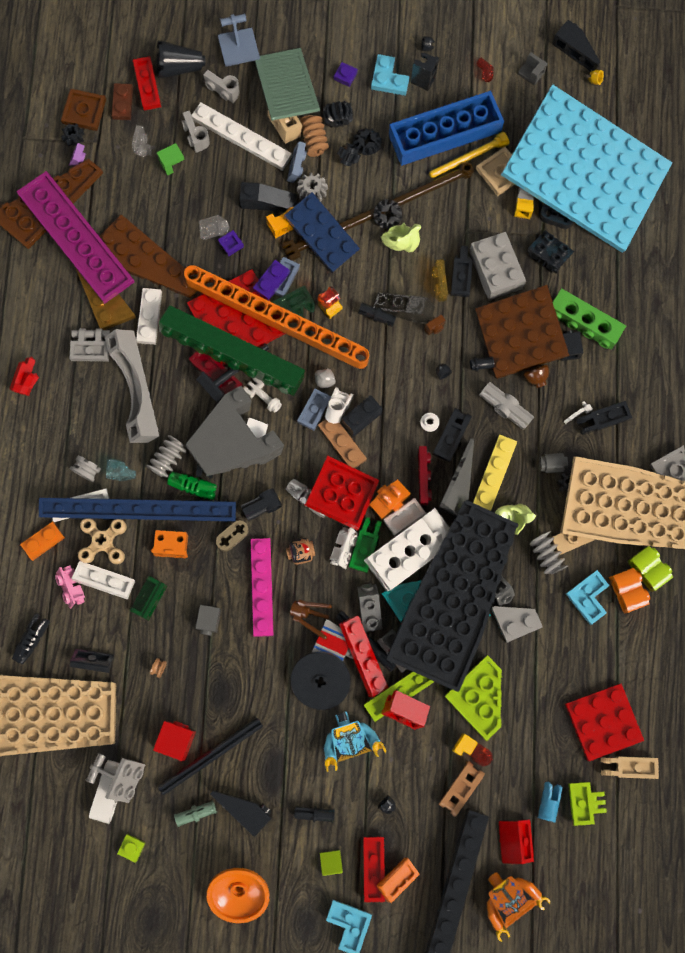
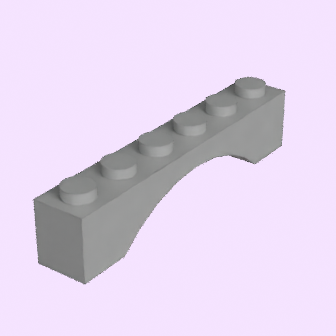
M115 329L105 336L108 353L122 370L130 390L131 411L126 423L130 443H149L159 437V432L135 333L133 330Z

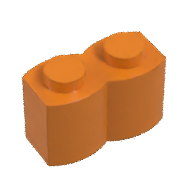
M635 568L609 577L624 614L650 604V595L646 589H643L641 585L642 576Z

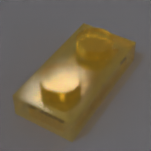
M444 259L436 260L435 267H432V276L436 278L437 284H434L435 296L438 295L439 302L446 301L448 289Z

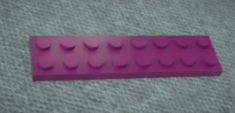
M47 171L16 191L104 304L134 283V279Z

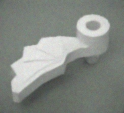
M584 401L582 402L584 408L578 410L563 422L567 424L583 412L588 414L593 408Z

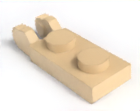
M601 758L603 763H616L617 771L601 770V775L617 776L620 778L659 779L658 758Z

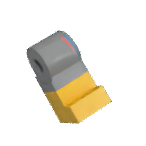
M520 187L516 198L514 217L530 219L533 213L534 196Z

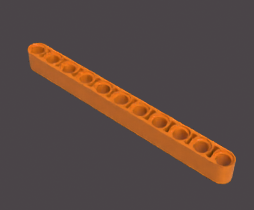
M190 265L185 269L184 276L189 287L353 367L362 369L368 365L369 351L365 347L202 268ZM191 275H198L195 279L189 278ZM207 283H214L212 287H206ZM226 290L231 292L228 295L222 294ZM242 298H245V299L248 300V301L245 302V303H240V302H238V301H239L240 299H242ZM259 306L264 307L262 311H256L255 309ZM278 314L281 317L275 320L272 316ZM293 322L298 324L295 328H291L288 325ZM311 330L315 334L312 336H308L305 333ZM330 339L332 342L324 344L322 340ZM346 347L348 348V351L341 352L339 351V348ZM363 355L365 359L360 361L356 359V356Z

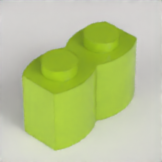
M647 546L629 559L628 563L631 568L639 571L642 576V582L651 592H654L673 578L671 574L672 569L666 563L663 564L661 562L660 554L655 548Z

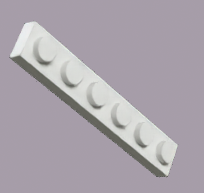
M201 102L191 115L193 121L282 171L292 158V153Z

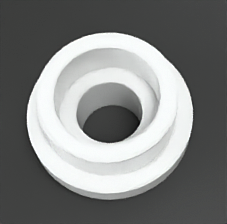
M426 413L422 416L420 425L427 432L435 431L439 426V418L433 413ZM431 419L433 424L429 425L426 421Z

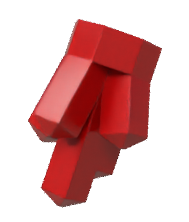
M27 357L25 362L18 363L9 390L25 396L30 395L31 389L39 378L36 373H31L35 364L33 357Z

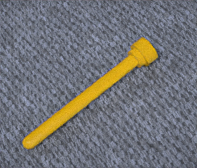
M501 132L496 135L493 141L430 171L429 175L434 178L495 147L504 148L509 145V139L505 132Z

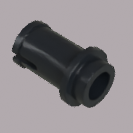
M493 356L478 359L473 357V359H470L471 371L478 372L480 369L494 368Z

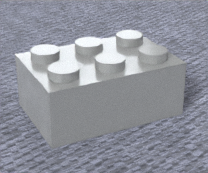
M506 232L471 243L469 254L472 257L473 264L488 300L523 289L526 279Z

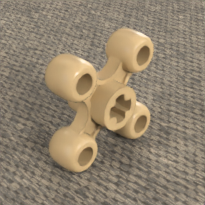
M85 518L81 521L80 528L84 533L91 535L92 543L90 546L79 551V560L82 563H91L98 552L104 551L108 554L110 562L121 564L125 559V554L122 550L114 547L113 539L115 536L126 531L127 525L125 521L114 519L110 527L105 531L98 530L96 522L92 518ZM88 523H91V526L89 528H86V525ZM118 524H121V527L119 529H116V526ZM104 537L106 539V542H103L101 545L99 541H101ZM89 553V556L84 559V555ZM115 554H119L118 559H114Z

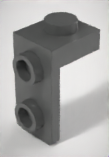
M364 584L357 587L362 625L365 632L381 630L383 627L379 593L376 584Z

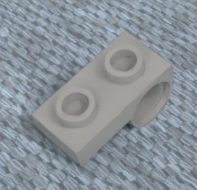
M209 70L204 73L205 85L209 90L216 91L226 101L229 100L234 103L237 100L240 91L238 80L235 76L229 75L222 80Z
M190 111L184 112L182 125L184 131L189 132L190 136H187L190 147L194 146L196 153L203 151L210 144L208 131L203 126L195 127Z

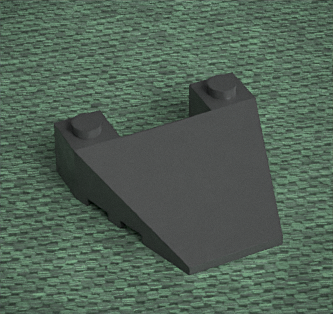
M242 386L223 396L186 443V447L206 476L228 472L231 469L240 467L247 468L254 464H266L282 453L284 444L274 430L257 439L240 416L250 410L252 401Z

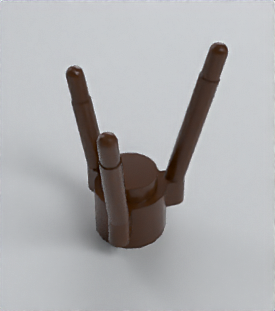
M300 599L299 601L295 600L290 610V615L294 616L293 620L301 623L323 639H327L326 635L302 618H307L308 614L329 619L328 615L310 610V607L307 606L332 608V605L306 602Z

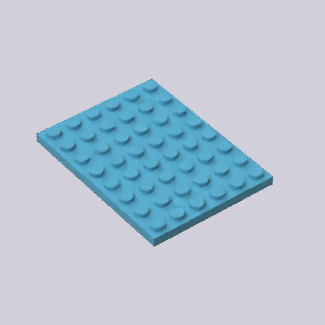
M552 85L502 171L501 176L623 253L632 240L672 162L555 85Z

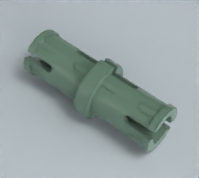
M212 800L197 807L195 805L191 806V809L174 814L177 826L180 827L192 821L199 822L203 817L216 814L217 810Z

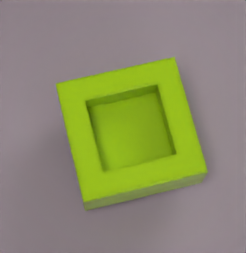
M126 834L117 854L136 863L146 842Z

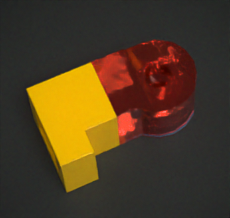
M332 286L324 293L318 295V306L329 319L342 310V306L339 303L341 298Z
M466 734L460 736L452 749L453 752L460 756L465 752L480 766H488L493 759L492 753L487 748Z

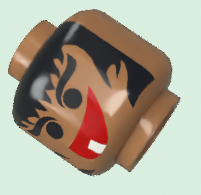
M308 538L292 540L289 543L290 548H286L288 560L292 559L296 565L311 562L313 556H315L313 542L309 541Z

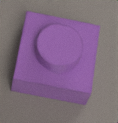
M77 143L69 166L74 167L84 161L86 155L83 152L84 145Z

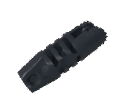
M38 613L33 616L26 628L27 631L23 633L21 641L17 644L12 657L14 661L20 664L26 662L28 657L34 652V648L37 647L40 637L42 638L50 624V620L45 618L42 620V616Z

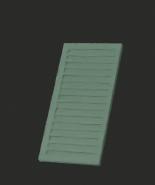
M301 48L262 55L259 60H255L271 121L320 111Z

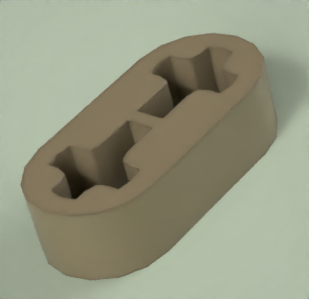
M241 520L231 524L218 535L216 539L218 548L221 551H229L248 535L249 528L247 524ZM236 526H244L243 534L238 532L235 536L233 535L237 531ZM230 536L232 537L228 541L229 545L227 547L226 545L221 546L222 538L228 539Z

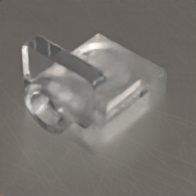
M136 125L132 141L133 151L139 156H152L151 145L146 144L148 136L145 134L143 126Z
M219 215L199 220L200 238L203 240L216 236L223 237L228 234L229 224L227 220Z

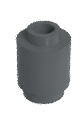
M563 453L539 456L540 471L545 473L564 472L565 468H568V459L564 457Z

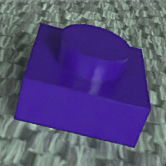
M342 62L334 75V80L350 87L358 73V69Z
M234 230L218 239L219 244L228 257L244 247Z

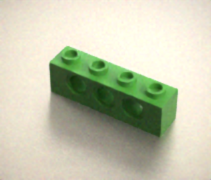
M562 288L553 301L558 321L566 323L570 329L580 331L584 337L599 342V345L603 348L612 350L626 328V325ZM565 309H571L573 314L567 313ZM582 318L588 319L589 323H584ZM598 327L605 329L606 333L600 332Z

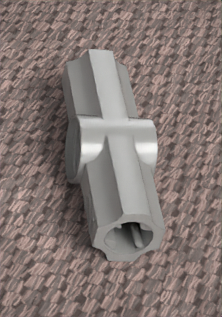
M491 382L485 386L479 395L491 404L501 417L510 419L522 430L534 418L532 414L519 405L515 397L508 393L505 394Z

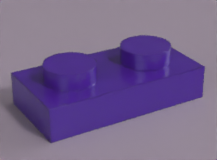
M274 260L253 287V291L269 301L290 274V270Z

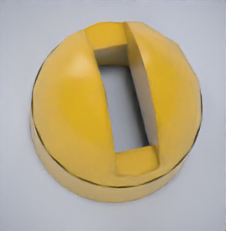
M593 70L590 72L591 78H588L590 83L601 85L603 71Z

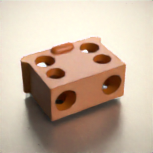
M156 530L154 548L151 550L153 555L158 557L187 558L188 534L187 532Z

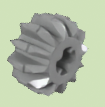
M310 172L309 177L303 175V180L299 179L297 192L300 193V199H304L311 192L314 193L320 202L322 197H326L328 185L325 184V178H320L319 173L313 176L312 172Z

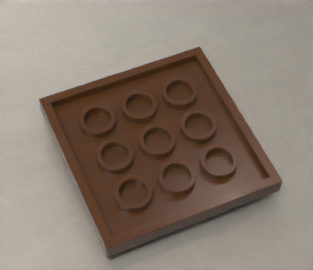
M547 285L475 308L489 356L494 358L493 369L497 379L569 356Z

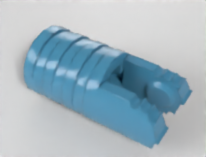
M550 782L544 784L538 818L556 822L562 792L561 785H556L553 788Z

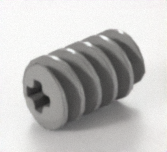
M168 435L170 441H163L166 447H159L161 453L156 452L154 454L157 460L150 459L153 466L146 465L149 470L160 477L168 478V474L165 471H173L170 464L177 465L175 458H182L179 452L186 453L184 445L171 435Z
M547 532L535 538L530 543V546H537L533 552L540 553L537 560H544L540 566L548 567L544 574L552 575L567 568L568 565H561L565 558H558L561 551H554L558 545L551 544L554 537H547L550 533Z

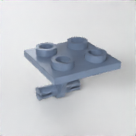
M245 13L237 16L232 14L231 17L220 19L222 27L233 25V32L218 35L225 66L259 60L260 56L252 28L237 31L236 23L246 21Z

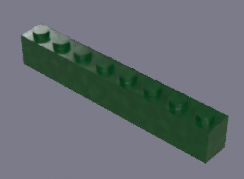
M169 305L159 321V332L165 337L174 338L180 344L188 345L198 353H205L217 362H224L230 368L240 370L250 378H257L267 386H274L284 394L294 396L304 379L305 369Z

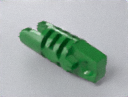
M171 472L168 477L167 484L180 491L185 490L186 493L196 494V496L209 500L215 499L216 494L214 491L217 485L202 479L199 481V478Z

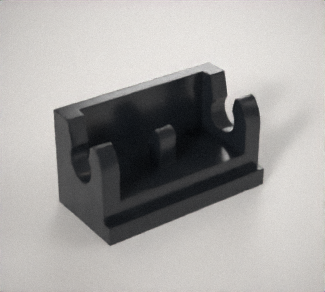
M421 53V57L427 59V62L414 61L411 83L428 91L436 79L439 57Z

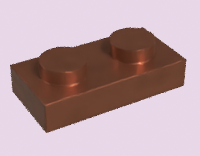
M114 84L113 120H131L132 84Z

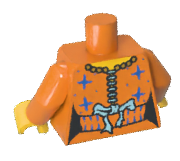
M498 872L488 878V881L494 888L488 893L490 897L487 901L488 918L496 930L498 940L501 942L500 934L505 932L509 938L510 934L507 927L537 905L542 910H545L541 906L543 900L550 904V900L543 896L532 882L522 878L514 879L512 876L503 880Z

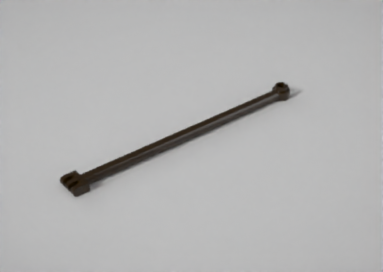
M464 162L460 165L459 169L392 200L401 206L455 180L470 178L473 175L474 167H472L471 163ZM375 207L339 224L346 231L373 219ZM292 239L281 245L282 249H287L284 252L286 256L290 255L288 259L291 261L300 258V252L309 248L304 240L295 244Z

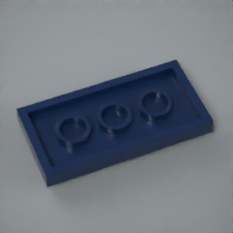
M313 192L284 215V218L331 273L360 249Z

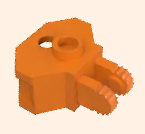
M396 480L389 486H382L377 491L378 495L369 504V507L373 508L382 520L391 512H397L411 493L399 480Z

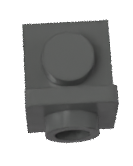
M502 577L495 592V599L500 607L509 603L515 596L512 586Z

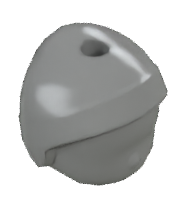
M327 368L315 372V381L320 388H329L336 383L331 369Z

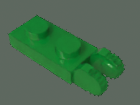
M366 517L363 528L360 530L349 568L364 573L368 572L369 566L365 563L364 559L374 553L382 521L376 522L375 530L372 534L366 532L370 524V518Z

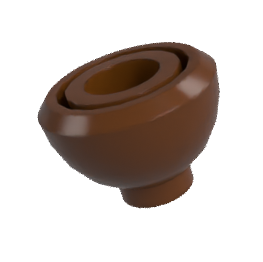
M546 364L534 367L524 372L523 376L529 383L535 385L536 388L545 386L549 376V367Z

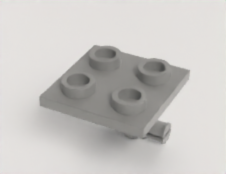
M98 753L94 764L90 765L91 770L86 781L94 784L98 772L112 778L113 780L105 798L129 803L135 794L138 781L143 776L145 764L122 758L116 773L113 774L101 768L106 756Z

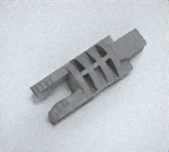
M292 479L286 487V490L297 501H300L301 504H306L311 489H308L306 485L295 479ZM309 508V510L314 512L316 515L322 518L325 517V515Z

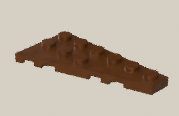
M88 159L69 169V172L61 176L58 175L53 179L74 204L103 174V171ZM18 196V199L13 202L1 205L0 227L29 250L46 232V229Z
M122 214L99 236L129 274L152 281L156 285L167 287L171 291L191 298L197 292V290L187 285L184 276L185 268ZM191 275L189 278L195 279L196 277Z

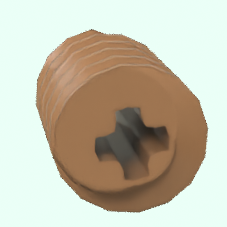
M307 115L300 119L307 154L310 157L322 155L324 150L329 147L328 143H325L327 142V137H325L326 132L323 130V118L320 116Z

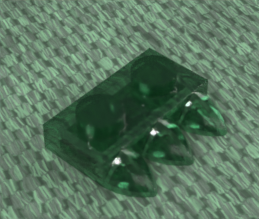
M305 285L272 302L303 317L304 308L310 312L315 310V303Z

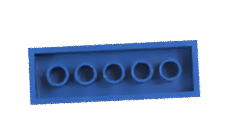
M488 91L391 123L389 125V137L402 166L501 133L504 120L492 92Z

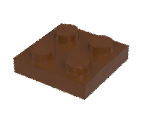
M70 89L61 118L62 124H78L79 128L97 131L106 103V97L104 95Z

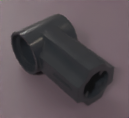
M274 488L262 492L258 498L241 505L248 521L266 512H274L282 507Z

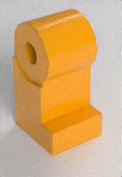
M294 207L288 208L286 213H288ZM286 213L274 217L273 214L266 217L267 225L275 239L294 229L284 218Z

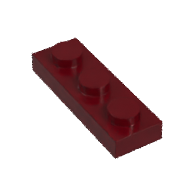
M196 351L188 359L201 373L203 371L206 372L213 381L228 371L222 364L205 353L201 354ZM232 376L219 387L227 394L242 386V383L235 376Z
M419 446L418 448L419 504L421 506H427L428 501L432 499V491L428 489V482H431V471H427V463L431 462V454L427 452V446Z

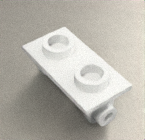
M343 527L339 531L336 544L341 545V548L334 547L330 557V564L339 565L344 569L347 568L352 558L351 553L358 539V533L354 529Z

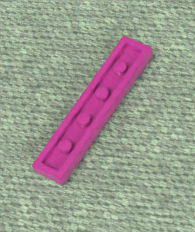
M251 539L253 636H274L271 539Z

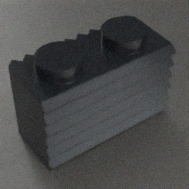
M369 395L366 400H363V403L354 407V410H351V412H348V415L343 417L342 426L354 437L382 414V407Z

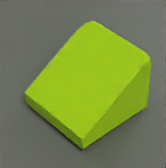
M340 850L320 853L322 876L343 873Z

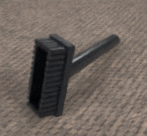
M265 343L259 347L265 351L269 350L268 345ZM230 368L214 381L203 371L196 380L219 403L225 395L219 386L240 370Z

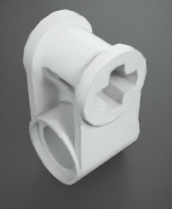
M337 387L334 389L325 414L328 422L334 424L341 421L350 406L353 394L339 391Z

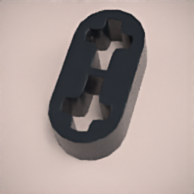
M548 205L543 206L541 209L540 219L544 223L562 229H568L573 224V221L569 218L567 223L563 222L565 216ZM547 211L551 212L549 217L546 216Z

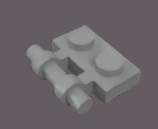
M86 328L72 330V338H78V341H71L70 360L109 361L106 341L102 340L110 333V330H103L102 328H96V330H86ZM86 338H95V341H85V340H86Z

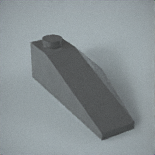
M471 438L438 508L439 511L454 518L463 502L469 499L474 440Z

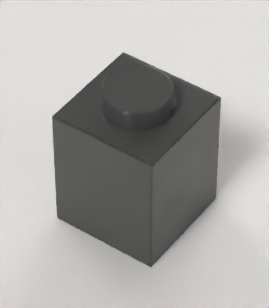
M200 605L196 629L200 630V634L212 636V633H217L221 609Z

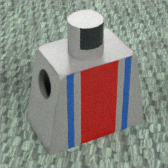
M326 619L321 632L327 636V639L319 636L312 652H329L339 657L342 661L345 656L353 659L341 628Z

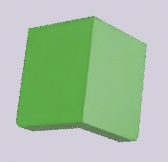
M176 143L157 152L159 162L167 176L174 173L173 165L184 160V156Z

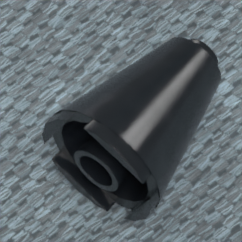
M157 41V48H159L157 54L158 78L200 71L202 67H205V55H202L201 51L165 41Z

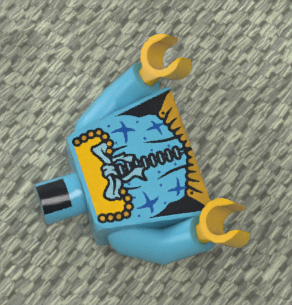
M347 711L335 715L339 727L331 729L332 732L327 735L324 745L325 769L327 772L330 765H334L336 771L338 769L337 762L373 751L376 757H379L377 754L378 749H383L386 753L384 744L380 742L376 732L366 723H359V721L350 723Z

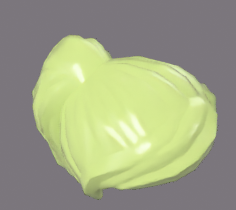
M403 223L402 225L392 226L388 232L382 234V243L396 251L405 250L408 253L413 252L419 246V230L421 225L414 224L413 227H409Z
M523 504L505 505L498 508L495 512L518 523L519 526L515 531L516 535L523 530L526 523L532 522L536 517Z

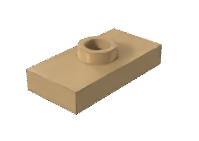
M560 533L553 536L554 540L552 543L558 545L555 549L556 551H561L560 555L592 542L594 539Z

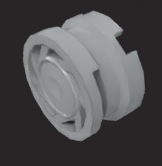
M78 455L75 459V466H71L70 470L86 480L94 482V476L100 472L101 468H97L96 464Z

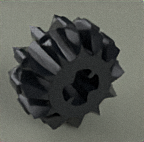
M346 101L327 104L323 108L325 125L331 128H338L350 124L353 121L351 104Z

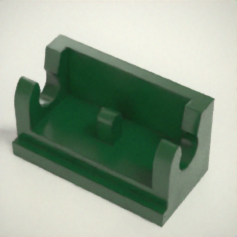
M148 576L129 611L149 621L167 585Z

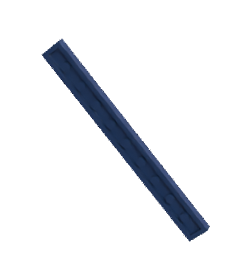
M39 498V517L235 521L236 502Z

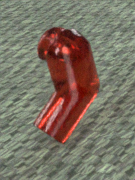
M481 57L476 65L483 70L482 79L485 82H490L494 77V67Z

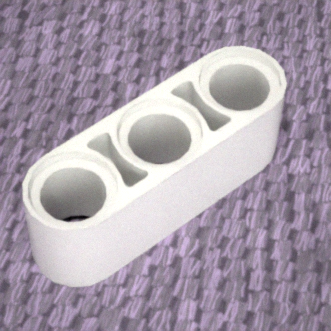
M108 760L104 770L115 774L120 763ZM104 774L101 776L89 818L109 824L118 801L105 798L113 779Z

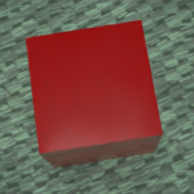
M164 721L153 751L185 761L196 731L188 729V725L173 721V723Z

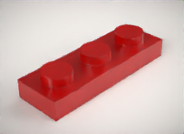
M151 57L133 59L144 111L160 108L161 103Z
M363 837L364 902H385V897L377 888V885L385 878L384 837Z

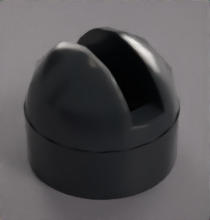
M423 36L421 50L431 51L434 46H431V43H435L434 39L429 36Z
M442 363L436 367V375L439 380L448 377L452 373L450 367Z
M388 795L379 803L378 808L385 814H391L395 810L396 804Z

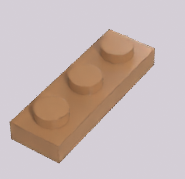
M325 419L318 424V428L346 465L357 468L367 460L340 422L333 424Z

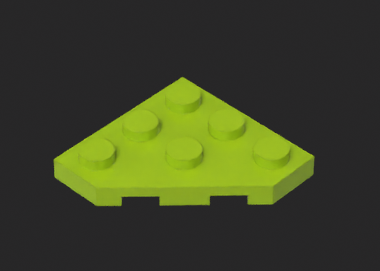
M488 655L466 675L459 692L451 689L444 696L485 741L501 728L502 670Z

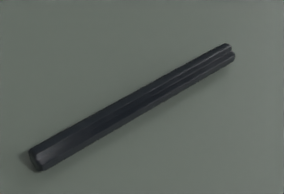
M258 718L254 719L158 786L162 795L167 794L261 729L263 725Z

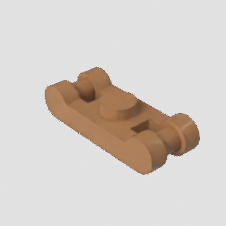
M468 761L438 805L442 808L446 807L450 810V814L455 817L478 786L485 773L475 769L473 764ZM468 774L474 777L472 782L465 779ZM453 795L459 799L456 804L450 801Z

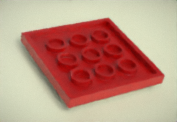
M252 269L228 281L262 297L253 291V287L259 280ZM226 290L222 294L228 295L231 292ZM205 294L187 302L194 317L257 347L286 334ZM242 298V299H240L238 302H240V303H245V302H247L248 300L245 299V298ZM259 306L255 310L262 311L264 307ZM278 314L272 316L275 320L280 318ZM219 362L223 366L227 365L224 362Z

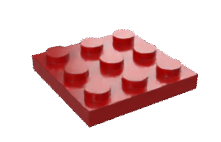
M327 456L305 506L358 530L379 480Z
M622 683L565 704L587 761H592L644 741Z

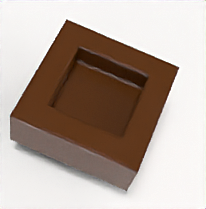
M441 314L426 324L425 332L428 336L432 333L438 334L444 329L446 320Z

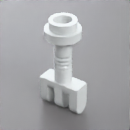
M252 378L257 384L254 385L249 381L247 385L251 390L244 386L245 392L250 398H253L255 394L268 404L267 409L270 412H277L282 405L278 398L272 399L261 389L264 383L257 378Z

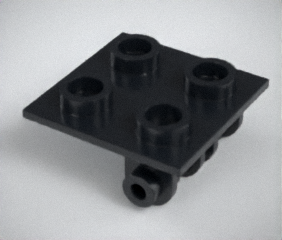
M546 230L532 243L527 251L529 257L535 261L538 260L537 263L544 260L543 267L548 263L545 268L551 271V273L554 272L556 274L560 267L574 253V250L569 248L568 245L562 243Z

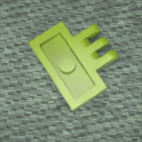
M590 782L568 784L574 826L595 824L594 814L607 813L606 808H598V805L606 804L605 800H597V797L605 796L604 791L591 792Z

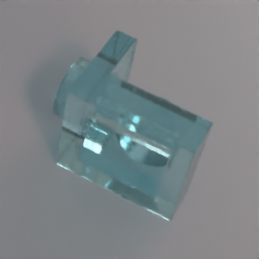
M113 459L107 460L106 478L118 481L135 479L136 471L128 469L129 467L125 466V462Z

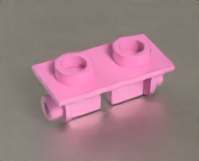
M67 566L63 570L60 567L55 575L58 586H61L64 592L62 593L65 604L69 605V608H72L75 602L77 605L85 602V595L81 586L73 587L72 585L77 582L72 581L75 570L71 566Z

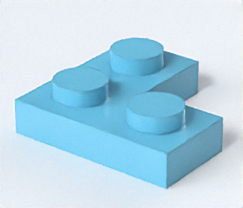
M378 54L371 89L406 96L409 76L393 73L395 57Z
M598 570L566 593L567 597L589 625H592L607 613L595 598V596L610 586Z
M333 899L326 921L345 928L339 950L347 953H360L372 914Z

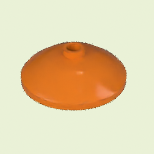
M231 868L218 873L211 880L207 890V902L212 912L219 918L232 923H246L255 920L266 910L269 903V888L264 879L254 871L244 868Z

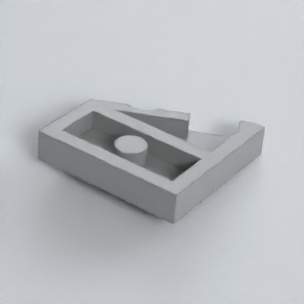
M497 606L491 608L506 643L543 627L535 609Z

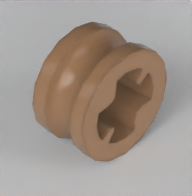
M156 658L150 674H156L160 678L167 662H161L159 658Z

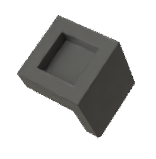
M530 52L526 63L519 70L518 75L535 86L545 73L548 63Z

